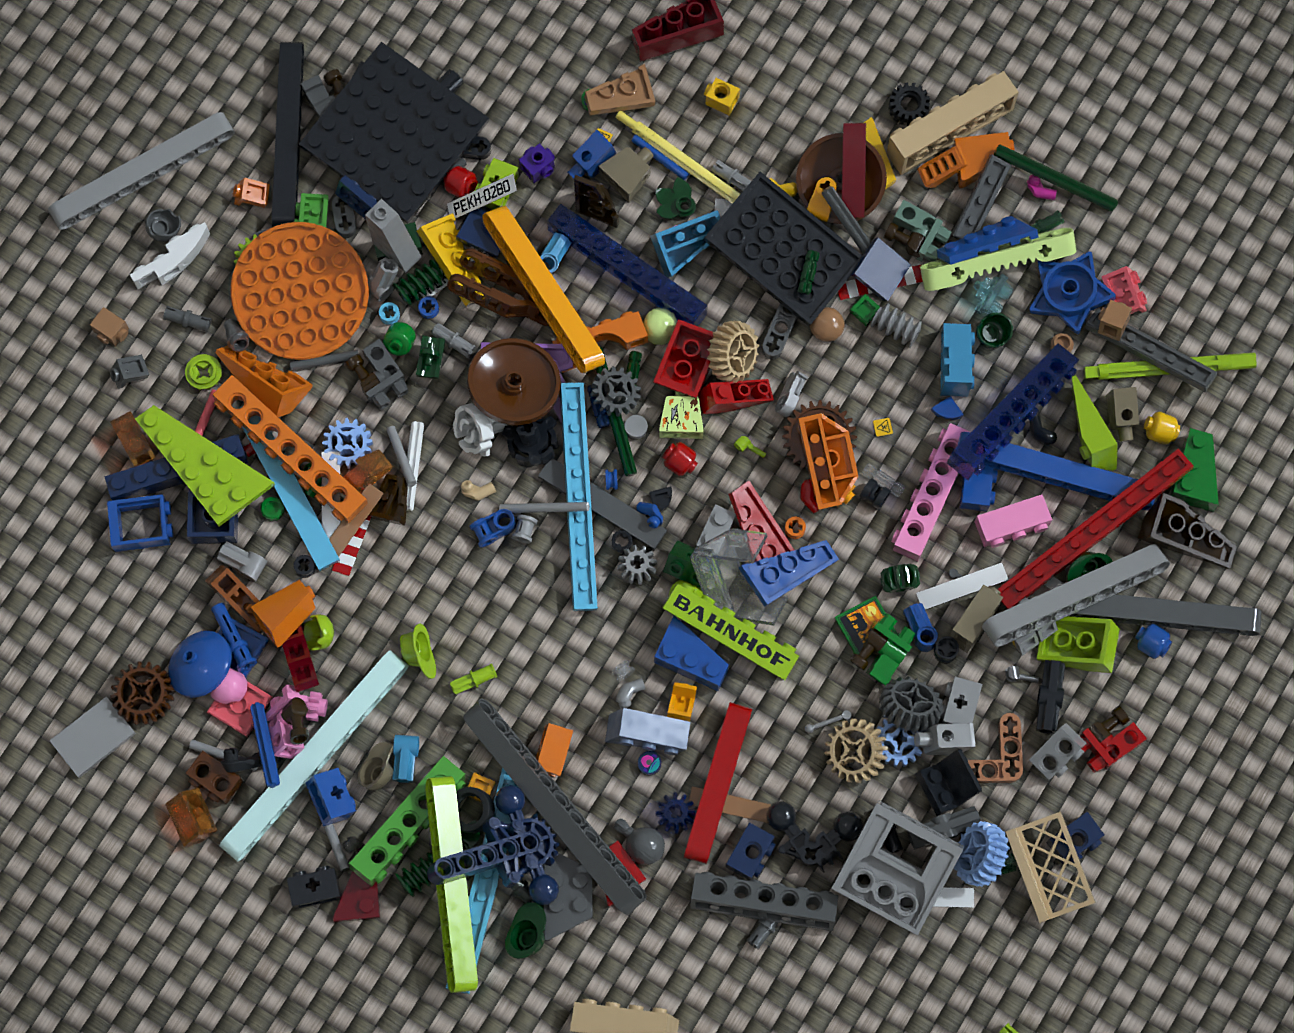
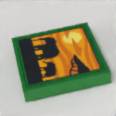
M874 596L837 615L834 619L853 653L859 654L866 643L865 635L871 628L870 626L874 621L878 622L886 613L877 597ZM893 627L891 631L894 634L898 635L895 628Z

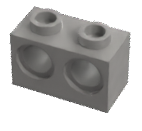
M1066 723L1057 730L1029 761L1049 780L1055 775L1060 778L1068 770L1066 764L1071 759L1075 762L1084 753L1082 748L1087 743ZM1063 740L1071 742L1072 750L1064 748ZM1047 756H1051L1056 760L1055 767L1048 764Z

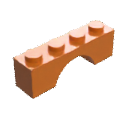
M639 311L623 313L620 315V318L612 321L611 319L603 320L592 328L587 326L596 343L610 340L619 343L626 350L648 343V334ZM556 338L555 341H552V344H561V342ZM574 362L573 368L562 371V373L577 368Z

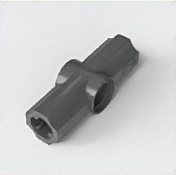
M975 806L953 814H942L924 825L953 839L958 834L965 832L967 827H971L973 823H979L981 820ZM907 830L908 838L914 850L932 844Z

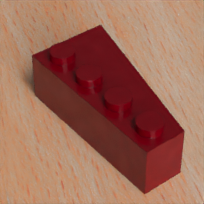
M685 0L676 7L673 5L668 8L667 12L659 17L654 16L632 29L633 45L641 62L723 36L724 20L715 0Z

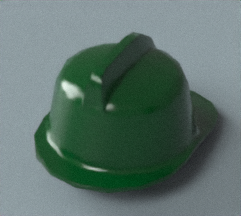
M1085 552L1070 566L1067 582L1113 561L1107 554Z
M526 903L518 909L505 939L507 953L513 958H527L539 952L544 945L545 937L543 932L546 925V913L539 904Z

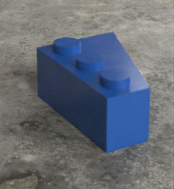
M673 615L654 656V663L719 691L728 672L729 664Z

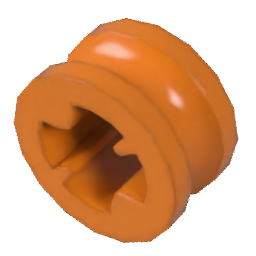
M795 516L787 520L785 533L789 538L799 539L805 534L806 524L802 518ZM793 523H798V527L802 528V530L798 529V533H793V529L789 528V525L792 527Z

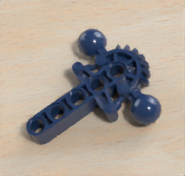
M507 785L499 789L495 802L498 810L509 816L511 823L504 824L498 818L492 817L483 825V831L485 832L488 844L442 857L434 862L427 871V877L431 883L442 885L496 868L506 888L513 887L520 881L523 874L530 873L532 881L528 888L529 896L539 905H548L557 898L559 887L553 877L545 874L542 865L551 866L555 862L554 858L559 853L555 849L559 846V843L553 841V839L557 837V834H551L550 830L552 827L545 825L546 820L544 818L539 821L538 814L525 819L522 812L525 804V794L515 785ZM523 841L529 843L530 849L525 847ZM502 847L509 851V856L504 854ZM481 854L488 858V862L482 860ZM459 860L465 862L467 869L460 866ZM519 860H520V869H518V861H519ZM437 867H441L444 870L445 876L438 872Z

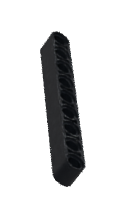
M280 42L272 227L295 222V219H297L296 202H298L299 143L301 138L303 93L301 83L303 82L304 70L303 42Z

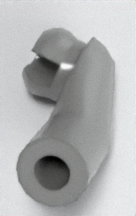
M642 678L621 686L616 696V702L619 703L620 708L630 707L632 694L645 690Z

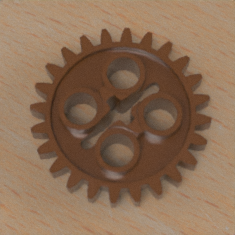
M819 400L818 406H814L813 402L810 401L809 408L801 404L800 413L793 410L795 419L787 418L791 426L783 427L785 431L789 432V434L782 435V439L788 440L783 445V448H790L786 456H794L792 464L800 462V470L807 466L798 418L822 413L848 430L851 441L857 440V436L851 435L852 432L856 431V427H849L853 419H845L846 410L842 413L838 412L840 405L832 409L831 401L826 406L822 405L821 400ZM852 444V449L854 450L856 445Z

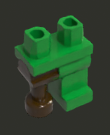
M888 613L878 622H873L865 635L866 643L860 653H854L849 659L850 662L864 671L869 664L866 661L874 650L879 653L866 673L884 686L890 682L895 670L912 648L909 644L915 635L906 626H903L898 635L894 634L891 629L897 620Z

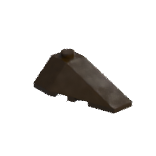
M1165 493L1160 494L1144 516L1138 539L1156 544L1158 547L1228 569L1231 568L1237 548L1217 529L1214 530L1207 524L1201 515L1193 512L1186 502Z

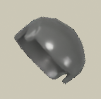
M171 209L154 210L149 213L145 220L146 232L156 241L167 242L179 233L181 218L179 215L173 214Z

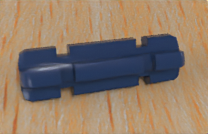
M589 385L587 386L589 397H591L590 401L594 415L597 417V426L599 428L607 427L610 425L608 415H606L607 411L606 409L599 411L600 404L594 405L593 402L596 397L590 396L594 389Z

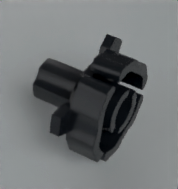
M549 416L529 424L504 427L502 435L508 439L509 453L512 458H516L520 466L529 468L541 464L544 465L555 457L553 449H557L559 443L554 430L557 424L554 418ZM549 435L552 438L551 443L553 447L549 446L546 452L542 453V450L548 447ZM515 446L520 452H522L528 457H523L519 454H516L514 449Z

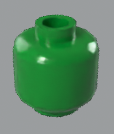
M393 323L384 335L383 344L387 351L395 356L406 355L415 343V331L406 323Z

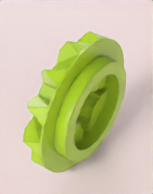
M200 354L193 357L187 363L185 376L191 386L199 390H210L214 385H218V381L222 377V367L215 357L208 354ZM198 368L203 370L209 368L207 372L210 378L204 375L200 378Z

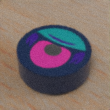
M653 751L642 753L638 759L640 772L647 776L657 774L661 769L660 756Z

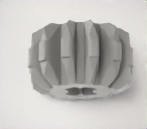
M633 545V552L627 548L624 549L625 556H619L621 564L618 565V570L623 571L621 574L622 579L630 576V584L634 582V579H638V584L642 585V578L649 582L651 580L649 574H656V569L653 566L657 565V560L651 559L654 553L649 551L645 554V546H642L640 551H637L636 545ZM635 561H640L641 566L639 569H635Z

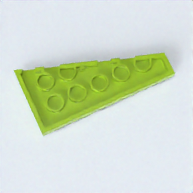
M155 405L135 418L136 422L219 527L275 486L273 481Z

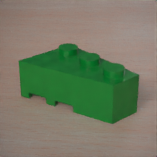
M1190 428L1185 436L1181 452L1192 463L1194 468L1172 485L1170 496L1183 500L1189 506L1214 512L1219 503L1213 434Z

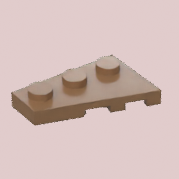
M645 64L639 66L637 70L631 73L626 72L622 74L620 78L612 82L607 81L586 91L584 96L589 115L655 106V98Z

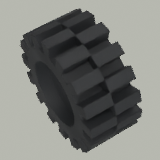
M908 82L904 83L903 87L901 84L898 85L897 90L894 89L890 96V116H894L893 120L895 122L900 120L899 124L902 126L904 122L909 126L911 121L917 117L923 118L927 116L929 111L930 96H927V90L922 91L923 86L919 85L917 88L915 87L916 83L913 82L911 86H908ZM904 98H913L917 101L918 107L914 111H906L902 108L901 101Z

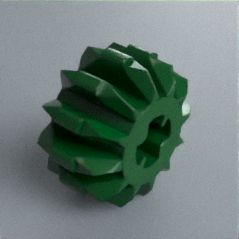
M902 564L884 568L880 578L883 591L898 593L916 589L920 585L918 567L914 564Z

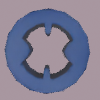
M428 296L420 300L418 308L422 317L433 319L438 315L439 305L435 298ZM426 303H431L432 307H435L434 310L431 309V313H426V309L423 308L424 305L427 306Z
M605 469L606 490H609L611 487L618 490L617 469H614L612 472Z

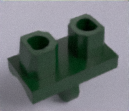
M422 335L416 370L417 377L439 380L445 338H432Z

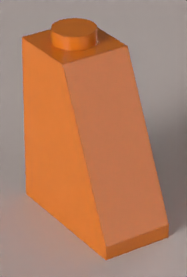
M1008 132L954 139L953 147L956 145L960 146L968 164L957 172L959 188H964L978 180L989 156L994 155L998 145L1001 144L1014 150L1013 139L1009 140Z
M297 580L251 606L257 624L277 648L316 609L313 602L315 594L309 585L305 587L300 580Z

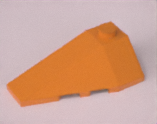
M228 346L216 349V355L234 377L277 417L290 414L312 389L313 385L297 373L290 370L285 373L276 369L277 364L260 362L256 360L257 356L246 350L236 352Z

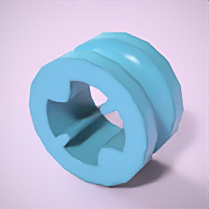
M387 302L381 305L379 308L381 321L386 325L398 322L400 312L396 304ZM389 309H392L394 316L390 315V318H386L384 312L386 310L389 312Z

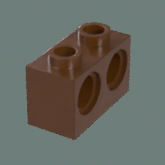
M203 750L185 773L190 778L188 783L198 790L203 787L209 792L207 796L217 804L222 801L227 805L244 782L234 772H226L219 761ZM201 768H209L208 776L205 778L198 777V772ZM227 781L229 784L228 788L222 792L217 791L218 783Z

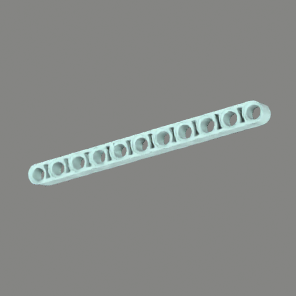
M391 650L388 651L308 741L304 749L280 773V784L275 786V788L268 787L225 836L220 843V847L237 862L242 860L306 787L305 783L322 769L403 676L409 665Z

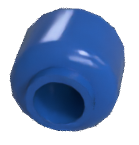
M1151 624L1147 628L1142 627L1135 639L1139 640L1137 644L1138 650L1153 659L1159 656L1163 658L1172 644L1170 634L1155 624Z

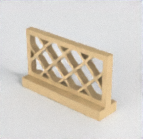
M1061 812L1006 831L1040 923L1096 903ZM1058 818L1061 826L1058 836L1045 831L1048 822ZM1044 823L1042 829L1036 827L1037 825ZM1033 828L1040 832L1035 845L1026 841L1023 834L1024 830ZM1062 832H1063V834H1064L1066 840L1060 838L1061 835H1062ZM1043 833L1056 839L1050 852L1038 846ZM1058 841L1068 844L1070 851L1066 859L1054 854ZM1028 845L1031 846V847H1033L1031 853H1030V850H1029ZM1036 849L1049 854L1044 867L1035 864L1032 857ZM1071 855L1073 857L1074 863L1069 861ZM1052 856L1064 861L1059 875L1046 869ZM1067 863L1078 870L1075 882L1062 876ZM1036 868L1042 870L1041 873H1040V876H1039L1038 871H1037ZM1045 872L1058 877L1052 890L1044 887L1041 882ZM1080 878H1081V881H1082L1083 886L1080 885V884H1078V881H1079ZM1060 879L1073 884L1068 897L1055 892ZM1076 886L1085 890L1089 900L1078 903L1071 899ZM1045 891L1050 892L1049 898H1047ZM1053 894L1066 900L1063 909L1054 913L1050 906ZM1069 902L1075 904L1074 906L1067 908Z

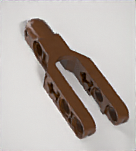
M472 248L463 251L459 259L460 265L463 268L521 295L524 300H518L493 287L488 288L476 282L474 278L469 279L460 274L450 276L447 287L451 292L505 318L526 317L541 325L549 326L511 266ZM466 257L472 258L475 262L468 260ZM487 267L493 268L496 272L489 270ZM454 281L461 283L463 286L456 284ZM475 291L482 293L484 296L477 294Z

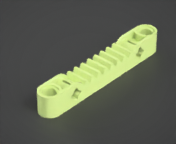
M1060 228L1038 234L1039 238L1032 240L1028 236L1020 239L1019 244L1013 246L1010 243L999 245V250L980 251L977 257L952 265L941 259L925 263L920 266L924 290L935 291L959 285L965 282L968 276L974 278L975 272L982 276L985 269L990 274L992 267L1000 271L1001 265L1006 269H1009L1010 263L1017 267L1018 261L1025 265L1027 258L1033 263L1035 258L1039 261L1047 262L1073 255L1077 252L1073 229Z

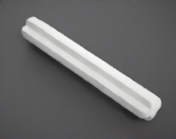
M414 421L411 423L407 459L417 482L424 424ZM416 485L408 486L406 511L414 509Z

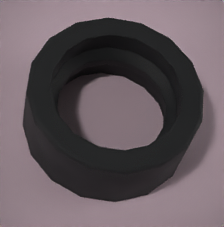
M464 787L457 790L458 811L461 802L469 796L479 798L484 807L483 815L474 824H466L459 818L461 831L472 834L482 832L483 825L494 817L495 814L492 798L488 793L475 787Z

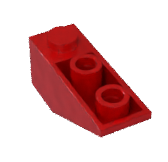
M768 379L744 380L743 382L737 381V383L733 381L709 383L698 394L702 414L724 413L774 400Z

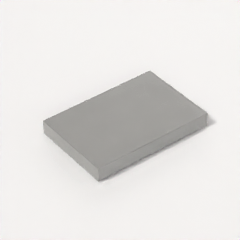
M107 696L50 740L78 778L136 734L126 720L117 714L118 710L112 706Z

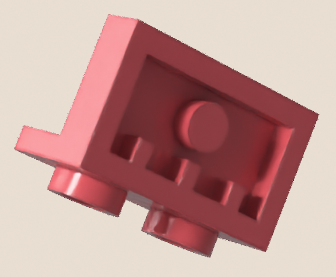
M1125 266L1101 276L1104 285L1116 294V299L1113 301L1122 302L1132 307L1131 314L1137 311L1142 313L1147 311L1145 307L1147 299L1144 292H1140L1138 286L1140 278L1135 270L1133 271Z

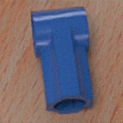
M916 603L904 609L903 613L908 625L915 633L916 647L922 652H930L936 645L938 634L936 629L932 627L923 604ZM922 635H929L932 641L926 643L920 637Z

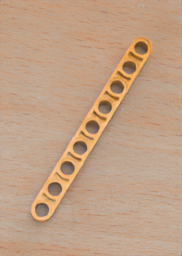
M501 206L484 213L482 218L486 229L581 373H586L605 364V357L602 350L510 210L506 206Z

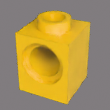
M715 78L713 84L709 83L705 89V105L730 116L739 99L740 88ZM718 93H723L726 95V97L717 98L715 95Z

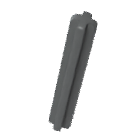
M827 187L822 191L823 197L864 255L871 241L834 187Z

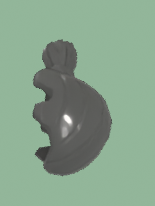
M621 818L615 822V830L627 837L626 852L635 862L649 865L656 863L662 858L665 842L660 832L649 827L634 830L626 820Z

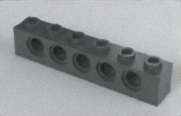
M710 872L695 873L690 909L759 920H773L778 923L833 931L839 895H834L830 891L815 892L805 887L790 888L780 883L771 885L755 879L746 881L740 880L735 876L721 877L715 876ZM718 889L721 890L723 893L720 895H715L711 891ZM738 893H743L747 897L740 899L737 898L735 895ZM767 897L770 901L761 902L759 898ZM791 901L794 903V905L786 906L783 904V902ZM813 904L816 905L818 909L810 910L807 908V906Z

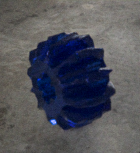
M676 792L673 793V800H670L667 795L664 796L666 804L658 802L657 806L662 810L656 811L655 815L663 817L658 821L659 826L667 823L665 827L666 832H669L671 826H673L674 833L678 834L679 826L684 831H687L686 823L693 825L694 820L689 816L696 815V810L689 809L694 805L693 801L684 803L687 798L685 794L678 800ZM680 809L681 817L677 815V818H673L670 810Z

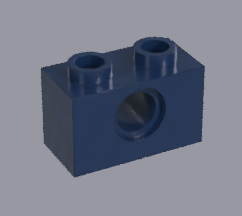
M1088 812L1067 826L1070 836L1078 835L1083 841L1082 846L1074 845L1079 860L1083 858L1081 853L1086 849L1093 851L1102 844L1100 839L1105 834ZM1062 832V835H1061L1060 838L1066 840V839H1065V836H1064V834H1063V832ZM1052 837L1046 842L1050 849H1052L1056 840ZM1058 841L1054 854L1066 859L1070 851L1068 844ZM1071 855L1069 861L1074 863L1073 857Z
M749 822L727 861L726 868L747 880H751L753 876L758 878L764 868V865L761 864L765 855L770 857L776 844L772 843L775 836ZM748 848L757 849L759 856L755 859L748 858L745 853Z

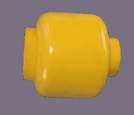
M1155 412L1145 420L1144 429L1149 440L1167 445L1177 439L1180 425L1174 416L1163 412Z

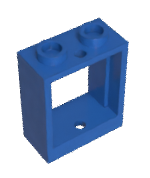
M163 494L107 501L111 547L115 552L170 545V537L174 536L172 523L168 524V515H171L170 501H166ZM159 507L162 536L123 541L121 512Z

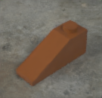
M220 565L205 582L259 633L262 629L255 620L251 606L260 601L227 567Z

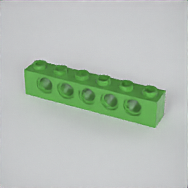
M443 756L349 863L350 869L371 887L375 882L378 884L382 882L388 874L386 870L391 864L395 866L403 857L402 852L407 846L411 848L419 838L417 834L423 828L426 830L430 827L428 809L419 807V803L426 800L425 784L427 778L452 776L455 781L456 791L465 786V773ZM407 818H413L416 824L413 827H406L403 821ZM391 836H397L401 840L397 845H390L387 842ZM375 854H382L385 857L381 863H374L371 858Z

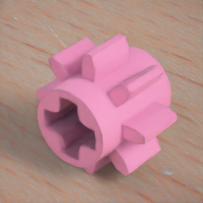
M310 691V697H308V703L306 704V707H308V712L306 713L307 720L318 722L319 716H326L328 700L322 699V693Z

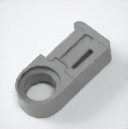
M799 371L790 373L776 403L775 412L784 417L791 415L808 376Z

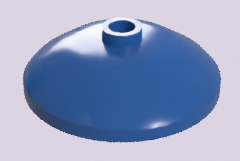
M200 631L184 639L175 649L168 667V677L171 678L170 684L174 687L175 691L185 697L196 698L215 690L225 679L231 665L232 654L227 640L213 631Z

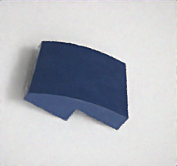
M482 206L469 213L456 240L497 259L501 250L486 229L482 218L483 214L491 211V209Z

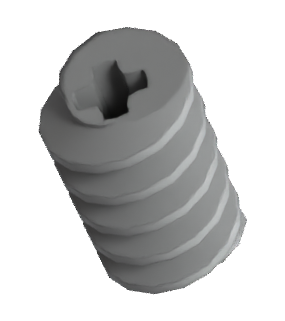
M889 303L884 307H880L870 326L874 327L878 323V331L881 332L886 328L887 336L894 332V340H898L902 336L901 344L905 345L910 341L909 348H911L921 331L922 322L919 321L916 325H913L914 317L906 321L905 312L897 316L898 308L890 312Z

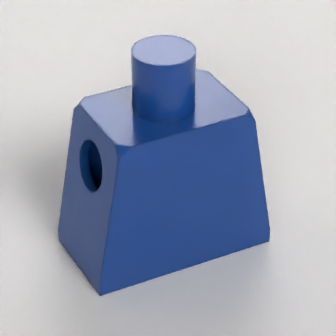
M596 130L572 155L576 164L567 173L573 180L575 175L582 177L584 174L592 179L599 173V165L617 153L613 145Z

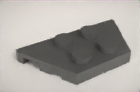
M559 853L554 858L555 862L553 865H544L545 874L553 877L559 887L558 896L555 901L544 905L546 913L545 941H550L552 938L593 918L592 876L582 864Z

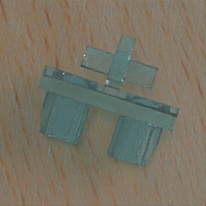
M1001 274L1000 277H994L992 281L990 278L985 277L983 282L976 281L973 287L977 290L975 297L981 299L974 310L978 314L1001 312L1003 306L995 301L997 296L1004 300L1008 299L1014 290L1006 282L1008 279L1006 275Z

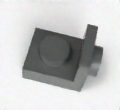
M142 354L116 359L110 370L111 379L116 383L118 389L123 388L127 382L147 379L150 375Z

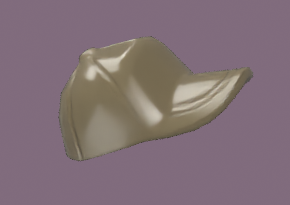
M381 742L373 747L358 772V783L368 790H379L390 781L393 776V769L388 761L393 750L392 744Z

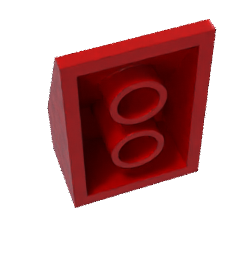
M678 319L653 383L697 399L710 371L709 364L711 361L707 359L710 351L707 349L710 348L711 343L709 340L713 339V332Z

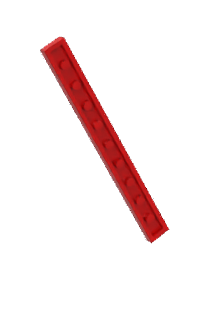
M1179 448L998 588L997 590L1000 591V595L1003 597L1001 601L1007 609L1018 605L1021 600L1033 594L1074 562L1080 555L1087 552L1194 468L1192 463Z

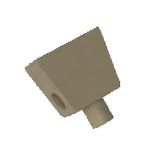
M626 147L599 165V175L625 200L631 202L650 176L651 168L647 162L654 155L647 147L641 149L637 154L630 147Z
M1136 387L1113 389L1106 394L1111 430H1118L1120 442L1133 441L1132 428L1139 425ZM1121 414L1126 417V421L1122 419Z

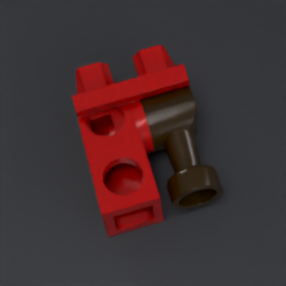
M1120 706L1111 711L1112 716L1102 723H1094L1080 735L1087 743L1082 748L1084 753L1090 749L1095 757L1087 762L1094 773L1103 768L1107 770L1147 740L1146 736L1134 722L1115 737L1111 734L1110 731L1118 723L1125 725L1130 721L1128 715Z

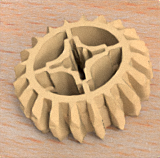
M741 321L724 322L722 326H718L717 332H713V339L709 340L711 345L707 350L710 351V355L707 359L711 361L709 368L712 369V374L716 375L717 379L726 382H743L744 378H749V372L754 371L753 365L757 363L756 356L759 355L757 348L760 345L756 343L758 336L754 335L755 330L750 328V325Z
M851 719L850 723L842 721V727H834L837 734H828L832 742L825 743L826 746L830 747V751H825L824 754L831 756V759L826 763L828 765L834 764L831 771L833 773L839 772L838 778L844 779L846 777L847 782L855 780L856 783H861L863 779L865 781L871 780V775L877 776L878 771L876 768H884L880 761L887 760L888 757L882 755V752L887 751L889 748L882 746L881 743L885 742L886 738L878 737L881 734V730L874 729V723L869 722L867 724L864 719H860L859 722L857 719ZM859 731L866 737L856 741L849 734ZM842 744H843V746H844V753H843L842 756H841V747H842ZM870 746L872 748L871 757H869L868 755V749L870 748ZM854 747H858V755H854V753L856 752V749ZM856 760L864 767L855 771L850 769L847 764L853 763Z

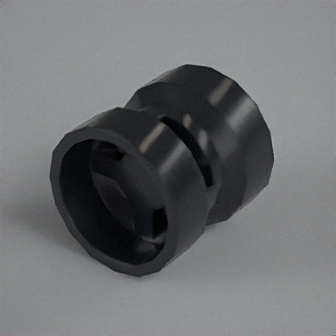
M871 478L859 497L865 501H871L872 505L879 510L888 498L891 490L886 486L881 487L878 485V481Z
M950 636L940 638L934 648L935 659L942 664L953 662L959 652L957 640Z

